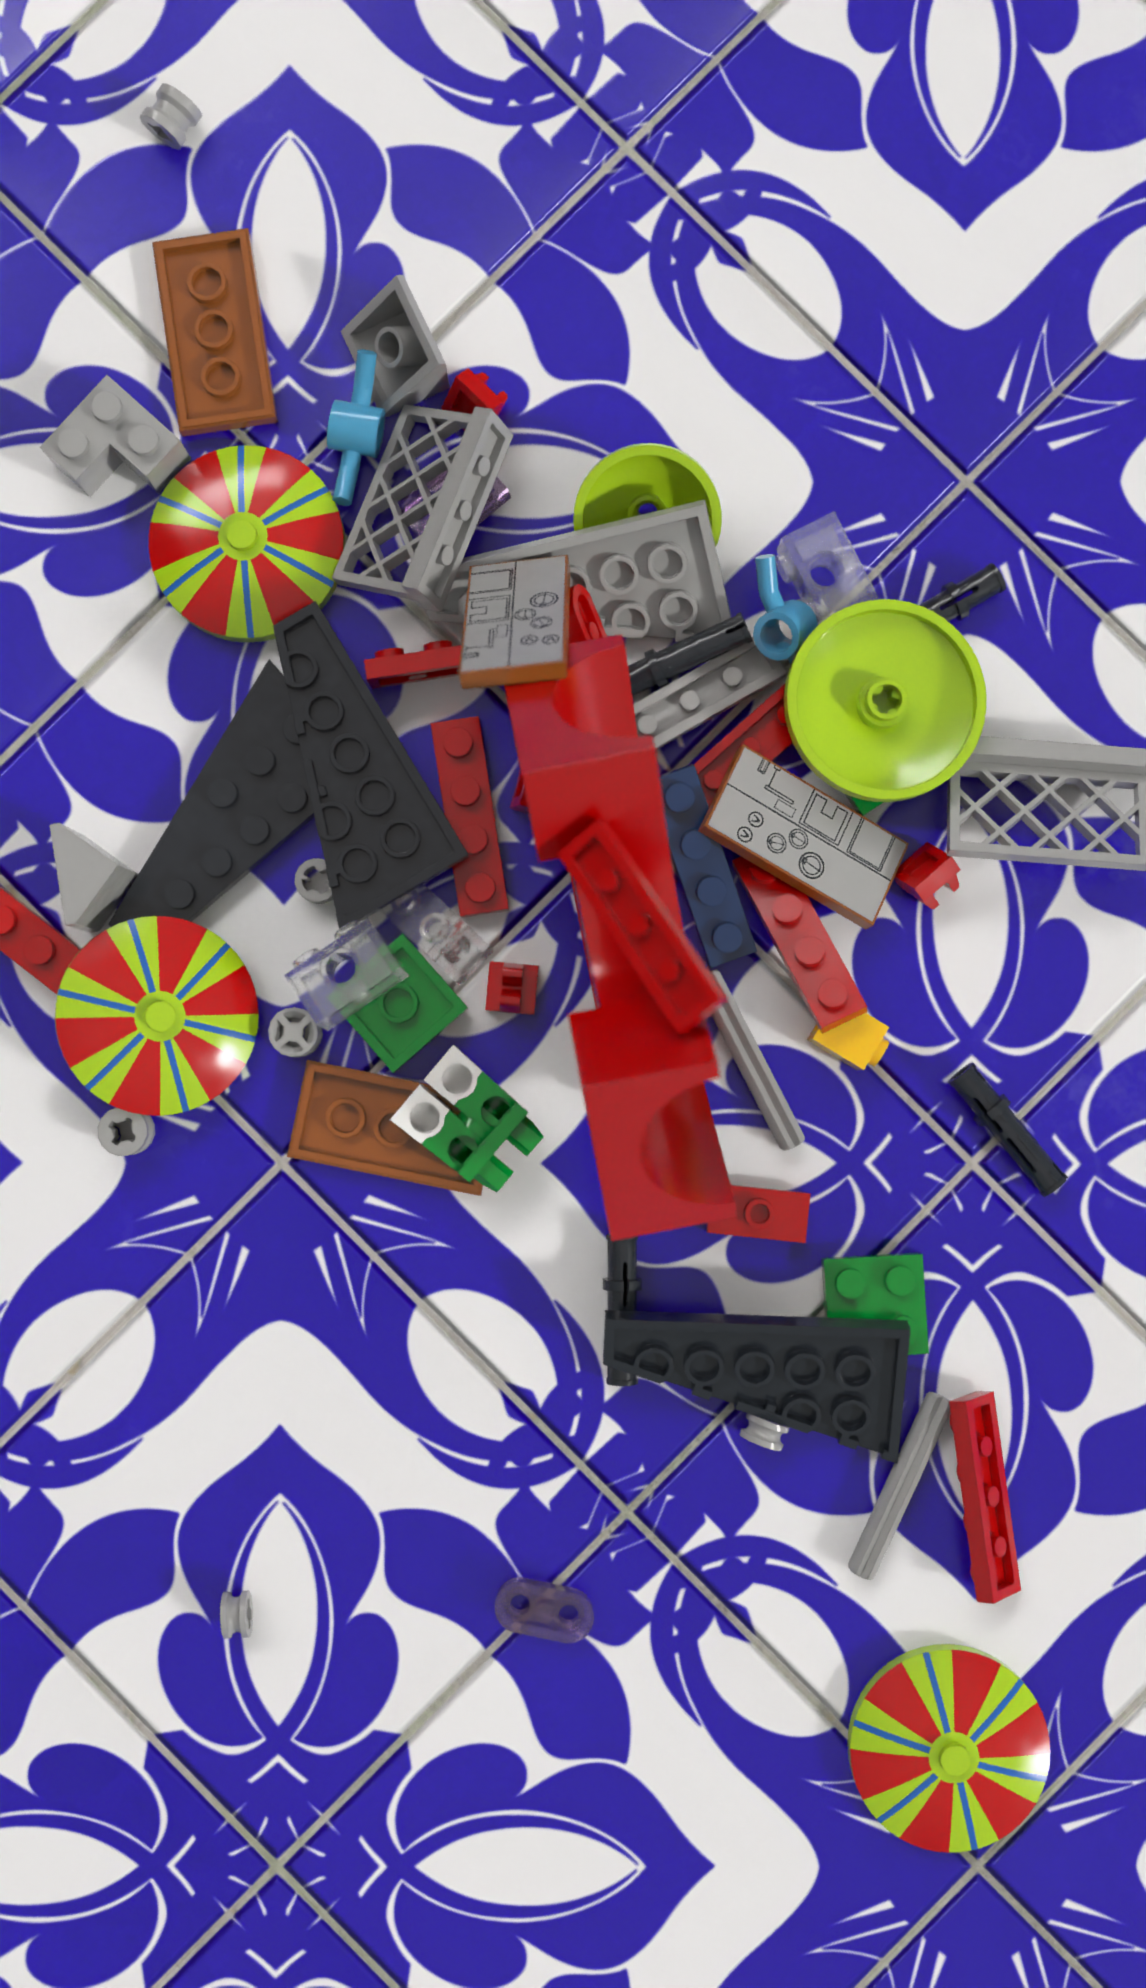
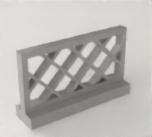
M404 404L333 573L332 579L338 585L415 600L425 609L442 611L513 438L512 432L491 408L475 406L473 413L468 414ZM415 422L427 423L431 432L410 445L408 438ZM466 429L460 444L449 451L444 440L458 430ZM437 445L442 456L420 470L416 458ZM409 464L413 475L392 488L390 481L394 472ZM448 469L442 488L431 495L426 483ZM419 488L423 501L402 514L398 501ZM390 507L394 520L374 532L372 525L376 515ZM429 514L430 517L423 534L412 539L408 527ZM401 533L405 545L384 558L379 545ZM372 551L376 564L360 574L352 573L358 559ZM411 558V563L403 582L393 581L390 571Z
M980 736L968 760L947 780V856L1146 871V749ZM960 776L977 777L990 791L977 802H974L960 789ZM1015 780L1027 781L1040 794L1024 806L1006 787ZM1064 784L1077 785L1089 799L1076 810H1073L1055 791ZM1112 788L1134 789V806L1125 814L1105 796ZM995 796L1000 798L1015 813L1001 827L981 809ZM1044 800H1047L1065 818L1051 831L1031 813ZM1094 803L1114 821L1100 835L1080 816ZM960 805L966 810V811L963 812L961 815H960ZM1134 815L1135 824L1130 820ZM971 816L991 834L982 843L960 841V825ZM1022 820L1040 840L1032 847L1018 846L1006 832ZM1072 824L1090 844L1081 851L1069 850L1055 836ZM1121 828L1135 841L1136 855L1119 854L1105 840Z

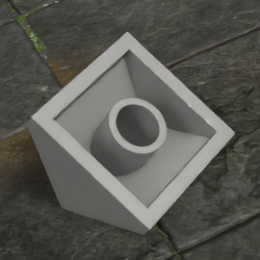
M396 275L340 331L355 363L357 350H370L377 353L372 399L376 407L385 409V417L401 411L404 404L414 405L450 388L446 363L404 275Z
M61 823L50 824L65 925L89 933L100 931L127 894L138 874L83 834Z

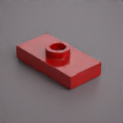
M731 1185L736 1203L737 1217L709 1222L706 1225L707 1233L806 1243L811 1194Z

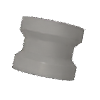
M162 83L156 92V103L153 107L145 108L140 115V120L160 141L174 149L180 150L186 141L185 132L190 126L197 125L202 118V113L185 94L169 84Z
M296 1007L285 1008L278 1012L271 1020L268 1029L269 1040L274 1049L290 1057H303L311 1054L320 1045L323 1036L322 1025L318 1018L310 1011Z
M119 1108L107 1111L98 1125V1139L102 1147L116 1156L135 1155L145 1151L151 1145L155 1136V1124L150 1115L135 1114ZM116 1127L120 1129L121 1137L119 1136L118 1129Z

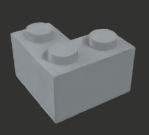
M108 375L97 384L40 446L52 463L89 497L98 490L122 462L159 494L191 459L182 442Z

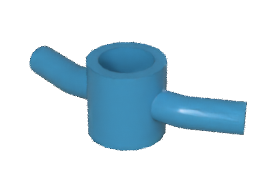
M357 350L351 402L334 400L328 421L327 447L328 449L342 451L340 469L332 499L335 503L342 506H350L352 503L361 456L377 458L384 435L385 409L370 406L377 353L370 350Z
M760 555L755 557L758 590L767 613L761 616L754 626V642L760 653L768 659L779 661L788 658L791 665L803 642L818 626L817 618L811 607L803 601L794 599L783 601L778 589L775 555ZM779 620L786 623L790 628L792 640L782 633Z

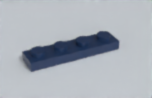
M690 764L659 775L670 855L708 965L713 968L757 952L722 845L698 831L709 807L695 765Z

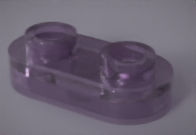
M517 1577L506 1581L499 1588L496 1595V1617L499 1623L511 1632L562 1643H575L585 1638L592 1629L594 1622L593 1605L588 1596L578 1589ZM516 1595H523L528 1598L530 1604L527 1608L518 1610L512 1606L511 1599ZM566 1605L574 1606L578 1610V1615L572 1620H565L559 1614L562 1607Z

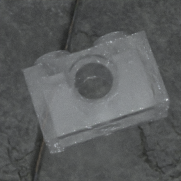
M835 511L781 537L776 550L778 553L775 556L776 567L785 583L793 582L800 596L798 601H803L811 607L816 615L818 625L845 607L864 601L879 600ZM816 567L827 568L834 575L835 583L830 586H821L812 579L810 571Z
M368 918L363 922L355 920L344 925L335 933V941L320 951L318 948H314L303 953L293 962L294 969L284 975L316 1025L326 1031H329L410 976L378 927ZM345 960H354L355 973L352 978L346 982L337 983L334 977L336 967Z

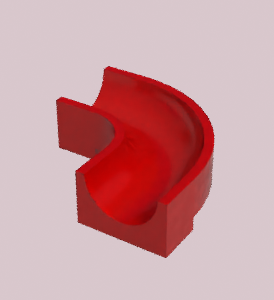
M619 634L568 644L567 678L504 685L538 861L558 859L557 853L597 819L607 821L684 934L669 851L656 747L652 735L638 737L623 636ZM570 874L595 1009L569 1013L568 1017L611 1241L737 1217L736 1203L704 1082L720 1078L718 1060L706 1018L687 1033L676 1032Z

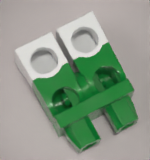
M452 1045L425 1077L424 1081L458 1108L460 1113L456 1114L437 1098L434 1093L423 1084H420L390 1120L457 1171L469 1183L474 1178L483 1186L497 1193L514 1173L510 1167L494 1155L497 1149L507 1140L527 1157L544 1136L526 1116L528 1114L527 1109L491 1079L459 1048Z

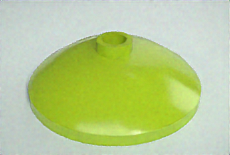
M633 444L608 454L589 471L576 497L573 515L574 531L641 515L639 508L645 503L653 504L657 511L705 499L715 546H717L722 525L720 499L709 474L688 454L663 444Z

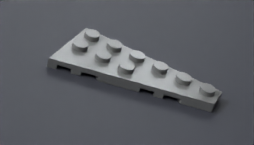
M705 499L465 557L461 562L442 611L426 609L429 621L464 624L470 566L568 555L570 587L580 584L586 588L593 600L607 636L622 634L623 637L642 639L644 636L675 638V642H680L731 618Z

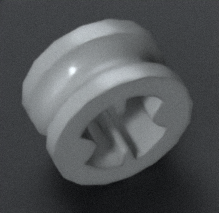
M312 858L301 864L295 874V886L298 893L304 899L314 904H324L332 901L333 896L330 887L321 894L315 888L308 891L305 885V881H311L307 875L312 870L316 869L321 874L327 873L325 860Z
M747 1413L746 1418L749 1420V1425L746 1428H741L739 1435L759 1446L782 1451L783 1443L780 1442V1437L783 1433H788L790 1427Z
M242 1591L238 1597L232 1596L231 1592H223L220 1605V1625L223 1638L231 1639L232 1635L236 1632L241 1633L243 1638L250 1637L253 1624V1606L250 1591Z

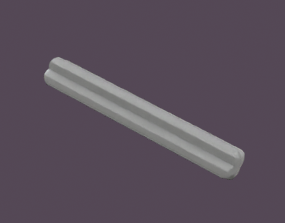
M717 969L711 970L709 972L728 998V1001L712 1012L711 1015L777 1144L784 1151L790 1150L805 1141V1136L720 971Z
M928 1392L898 1454V1462L894 1463L849 1560L848 1568L861 1578L867 1580L874 1579L951 1413L950 1400L937 1393Z

